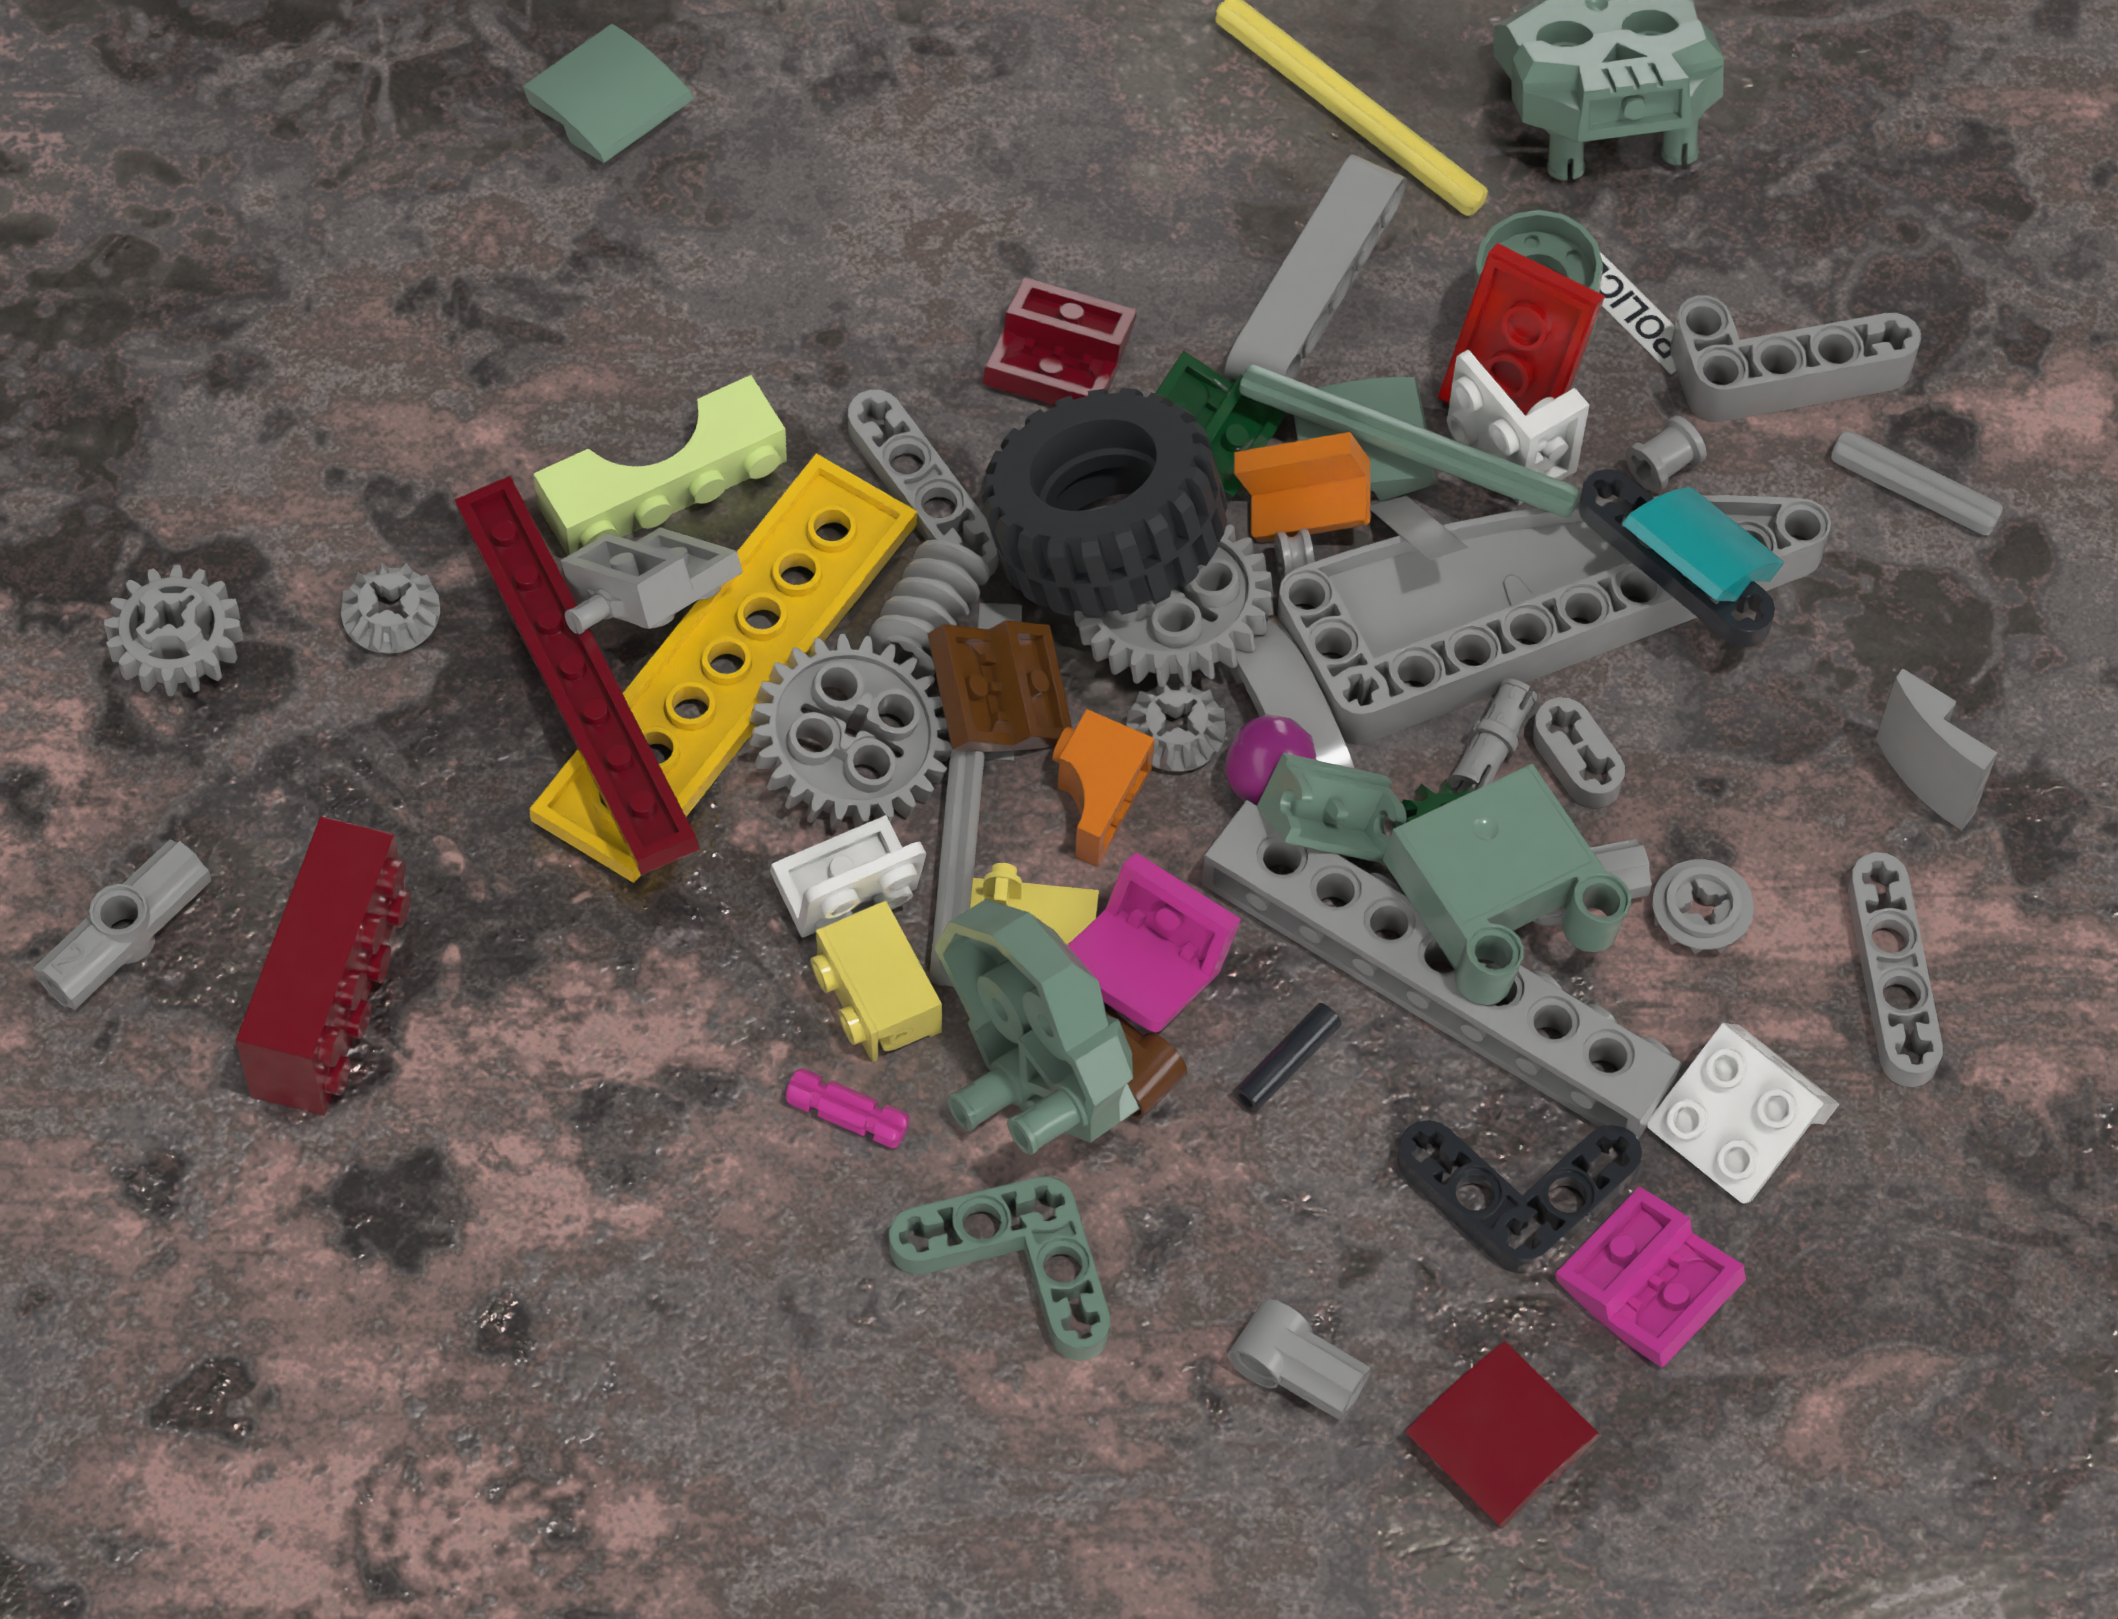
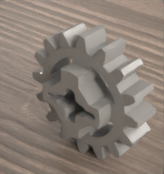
M174 565L170 572V577L161 579L159 573L153 568L148 570L149 583L143 587L132 580L126 583L129 595L128 600L112 598L110 604L114 617L104 620V627L108 638L106 643L112 662L119 663L122 677L125 680L138 675L141 688L145 692H149L157 682L164 683L167 696H174L178 683L186 682L194 693L200 691L199 677L206 674L218 681L222 678L219 661L235 663L237 660L234 643L243 641L238 604L236 599L228 598L226 585L223 581L208 585L205 570H197L191 579L183 577L181 566ZM141 619L144 623L136 628L138 622ZM214 620L213 632L209 640L206 641L204 637L211 632L210 622ZM136 628L138 638H136L133 641L134 631Z

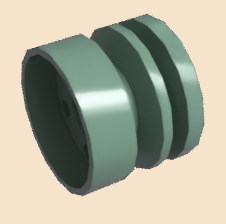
M1543 210L1516 213L1495 224L1480 242L1475 263V288L1488 252L1499 243L1598 293L1600 292L1603 262L1598 243L1584 225L1564 214ZM1598 317L1595 322L1587 346L1594 338Z

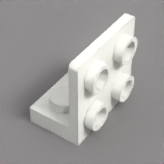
M1469 350L1457 356L1447 416L1448 428L1457 442L1560 481L1577 472L1589 404L1575 388L1556 399L1548 397L1539 401L1525 416ZM1514 499L1518 505L1523 503L1519 500Z
M1722 1023L1653 1113L1647 1123V1127L1738 1201L1750 1203L1811 1124H1825L1840 1104L1743 1027L1736 1024Z

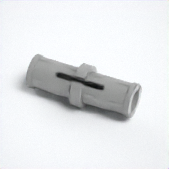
M1516 679L1502 680L1486 715L1481 722L1479 720L1474 722L1468 734L1470 744L1449 779L1452 788L1458 787L1461 780H1464L1457 791L1459 794L1471 785L1475 791L1492 783L1505 758L1509 759L1513 756L1519 744L1517 735L1538 699L1535 691L1528 692L1530 686Z

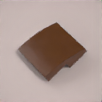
M1004 620L990 629L943 624L927 633L952 750L992 752L1056 747L1064 729L1067 726L1073 728L1050 625Z

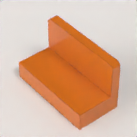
M1351 432L1235 452L1234 474L1251 494V535L1256 542L1274 541L1276 532L1284 531L1287 536L1294 537L1299 529L1307 528L1311 535L1364 526L1370 522V459Z

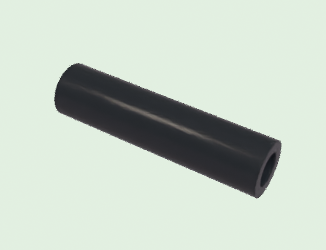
M1318 1003L1234 1088L1233 1093L1238 1102L1247 1110L1256 1113L1341 1027L1342 1023L1339 1016L1329 1006Z

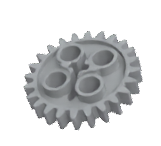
M1230 524L1226 526L1225 534L1221 541L1217 542L1219 547L1207 566L1200 564L1197 577L1184 588L1181 585H1177L1171 589L1169 598L1157 604H1154L1151 600L1137 605L1138 611L1121 615L1119 610L1105 612V618H1087L1081 611H1075L1076 626H1079L1081 642L1083 645H1091L1093 659L1096 662L1109 658L1111 673L1114 675L1131 666L1134 683H1139L1148 672L1156 673L1158 686L1164 687L1170 674L1178 673L1183 684L1187 686L1191 683L1192 671L1198 669L1209 679L1215 678L1214 663L1221 661L1225 665L1235 668L1237 666L1235 649L1253 653L1255 651L1253 634L1266 635L1268 631L1266 616L1273 615L1274 611L1272 602L1273 587L1271 573L1266 571L1264 554H1254L1253 543L1250 537L1236 541L1234 526Z
M845 634L839 635L832 651H829L820 638H815L810 649V658L797 647L793 648L787 661L788 666L776 662L769 676L771 682L762 681L756 698L761 703L754 704L749 721L759 726L753 728L749 738V745L764 749L759 752L754 765L756 769L774 768L775 771L770 777L767 788L771 791L787 786L790 790L785 803L787 809L796 806L802 800L809 804L807 821L810 823L819 816L821 811L830 813L831 829L835 831L839 828L844 816L852 817L855 828L866 824L870 815H874L875 819L887 815L891 822L894 816L893 808L907 819L911 816L916 806L914 799L927 803L934 790L931 783L940 784L947 768L941 762L948 760L952 746L951 743L943 740L949 736L946 719L938 718L944 710L941 697L928 698L927 696L935 678L931 675L916 680L912 676L917 663V659L914 657L906 660L900 666L893 662L895 656V645L890 644L881 655L873 653L872 641L869 636H865L859 650L850 648ZM822 688H838L845 693L848 700H832L826 696ZM807 708L809 713L803 714L801 709ZM889 713L901 719L905 727H890L881 720L879 714ZM847 728L858 732L855 738L845 734ZM805 737L814 739L820 743L824 751L815 753L807 751L801 747L797 739ZM899 751L902 757H895L893 752ZM858 764L869 765L877 770L881 778L872 780L864 778L857 772L854 766Z

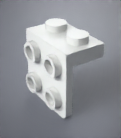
M887 815L772 863L770 873L801 937L804 938L822 927L885 900L891 910L909 901L913 897L912 891L917 889L926 852L921 842H915L902 847Z

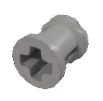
M1673 416L1664 423L1661 433L1645 444L1636 442L1627 448L1625 452V458L1633 477L1644 489L1650 490L1653 493H1658L1667 487L1668 478L1686 465L1695 467L1704 461L1707 455L1706 446L1701 435L1688 420L1681 416Z

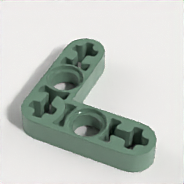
M1049 1176L1023 1180L913 1207L901 1212L892 1221L889 1229L890 1256L894 1264L901 1270L914 1275L927 1274L1024 1250L1049 1335L1055 1349L1065 1358L1084 1361L1098 1356L1106 1348L1110 1337V1313L1075 1198L1070 1188L1061 1180ZM1046 1199L1048 1205L1055 1208V1219L1044 1221L1040 1212H1034L1035 1201ZM1009 1205H1016V1217H1020L1019 1230H1011ZM975 1212H987L994 1215L1001 1226L994 1236L988 1239H977L966 1233L963 1223L969 1215ZM952 1220L953 1240L956 1243L954 1246H948V1236L944 1234V1221ZM920 1230L923 1238L929 1239L928 1250L916 1252L914 1245L908 1243L909 1232ZM1058 1254H1066L1079 1262L1081 1272L1075 1279L1069 1282H1058L1047 1276L1044 1265L1049 1258ZM1078 1297L1079 1310L1084 1323L1094 1324L1091 1326L1090 1337L1086 1339H1079L1078 1333L1075 1330H1068L1070 1328L1071 1316L1068 1301Z

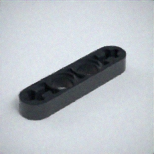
M1597 470L1586 478L1583 482L1578 510L1582 520L1592 530L1725 641L1740 647L1755 646L1764 641L1769 634L1775 611L1773 599L1766 590L1756 582L1751 581L1737 601H1715L1701 588L1688 584L1679 570L1653 549L1641 545L1636 535L1622 526L1623 517L1627 518L1630 513L1654 499V497L1630 477L1617 470ZM1614 495L1619 498L1617 506L1612 502L1605 503L1603 506L1596 503L1597 496L1607 499ZM1751 609L1756 613L1755 620L1749 617L1741 621L1734 619L1735 610L1743 614Z

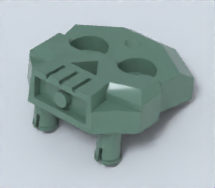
M1534 0L1494 26L1493 56L1512 79V99L1522 122L1543 128L1549 133L1547 172L1550 176L1560 180H1567L1568 163L1572 164L1571 175L1573 179L1583 175L1585 172L1584 141L1663 131L1661 158L1664 161L1674 165H1681L1682 149H1686L1685 161L1687 164L1694 162L1698 158L1699 119L1709 107L1723 97L1724 56L1713 32L1702 21L1697 20L1694 1Z
M988 899L983 900L948 922L934 949L970 1017L967 1024L985 1065L990 1070L959 1091L952 1092L947 1096L948 1107L955 1120L963 1129L971 1131L984 1120L1008 1105L1014 1104L1019 1106L1023 1112L1013 1115L1008 1119L1009 1132L1015 1143L1024 1153L1033 1155L1039 1148L1063 1133L1091 1143L1140 1109L1127 1084L1133 1079L1132 1052L1120 1021L1110 1016L1106 1017L1099 981L1055 930L1027 911Z

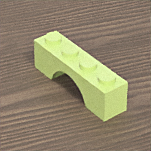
M752 375L698 398V422L693 436L683 449L662 462L647 466H624L605 460L590 449H586L533 473L537 506L567 556L607 533L623 537L641 528L656 527L665 522L673 513L695 503L703 504L713 501L726 489L750 478L758 479L772 473L780 464L787 462L785 427Z

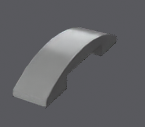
M1274 614L1266 616L1268 630L1266 635L1253 634L1255 651L1250 653L1235 649L1237 666L1235 668L1228 666L1236 684L1244 683L1260 717L1267 714L1288 717L1302 726L1313 738L1317 760L1354 768L1331 709L1302 653L1279 619Z

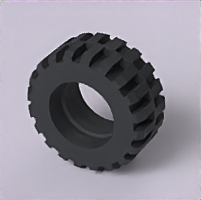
M1105 388L1088 391L1087 397L1073 400L1072 396H1068L1055 401L1056 407L1046 412H1043L1041 409L1037 410L1026 418L1025 426L1022 429L1013 428L1001 443L1002 451L995 450L985 471L986 476L981 487L983 511L1007 578L1014 588L1022 591L1024 597L1045 608L1049 604L1050 610L1068 616H1073L1075 611H1081L1087 618H1105V612L1119 610L1121 615L1138 611L1137 605L1151 600L1154 604H1157L1169 598L1171 589L1177 585H1181L1183 588L1186 587L1197 577L1199 573L1198 566L1200 564L1207 566L1218 549L1217 542H1220L1225 534L1228 521L1225 512L1228 506L1209 438L1203 426L1197 423L1193 414L1177 403L1173 405V401L1153 392L1148 397H1144L1141 391L1130 388H1121L1119 393L1110 394ZM1118 494H1131L1125 499L1103 508L1078 511L1101 498Z

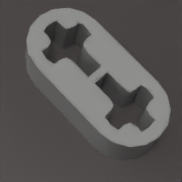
M1563 697L1546 701L1540 706L1535 716L1532 740L1536 749L1570 797L1578 804L1587 808L1609 806L1618 798L1623 785L1625 765L1621 756L1581 703L1571 698ZM1553 721H1556L1561 727L1573 726L1571 742L1562 731L1550 732ZM1586 764L1596 775L1603 772L1607 773L1605 784L1601 785L1595 778L1587 781L1583 779Z

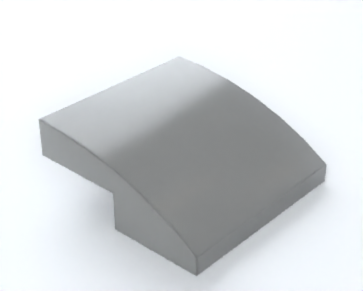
M1902 669L1896 676L1876 741L1888 762L1905 784L1926 805L1962 831L1976 812L1998 752L1949 723L1957 701L1905 669Z

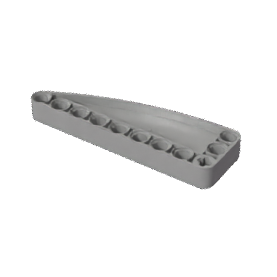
M1702 495L1785 562L1771 582H1756L1764 590L1768 591L1814 572L1821 563L1831 526L1829 514L1822 505L1802 498ZM1619 499L1599 500L1596 503L1603 506L1605 503L1612 502L1617 506ZM1577 503L1574 512L1569 518H1563L1540 508H1533L1445 524L1443 526L1467 545L1469 549L1428 560L1405 539L1397 536L1312 562L1289 572L1281 581L1276 616L1294 640L1311 669L1331 709L1344 742L1354 745L1370 743L1493 696L1498 692V688L1504 679H1516L1527 683L1697 617L1592 530L1580 517L1579 503ZM1791 535L1801 536L1807 540H1797L1791 537ZM1637 537V540L1641 543V545L1649 549H1652ZM1685 580L1693 587H1698L1695 583ZM1627 597H1637L1644 600L1645 602H1632L1628 600ZM1309 604L1315 607V609L1304 610L1295 605ZM1571 618H1584L1591 623L1581 624L1571 620ZM1515 639H1529L1536 644L1525 645L1517 642ZM1331 652L1342 656V658L1329 659L1321 654ZM1460 660H1474L1481 665L1468 666L1461 663ZM1410 680L1419 681L1425 687H1410L1403 682Z

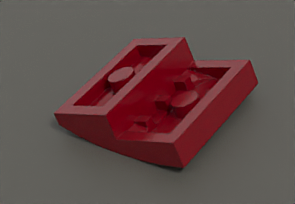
M1024 277L1006 311L1004 331L985 366L983 385L1051 405H1055V401L1068 396H1072L1073 400L1087 397L1088 391L1105 388L1109 392L1132 332L1137 310Z
M1505 1340L1461 1376L1405 1430L1502 1528L1550 1480L1555 1483L1601 1435Z

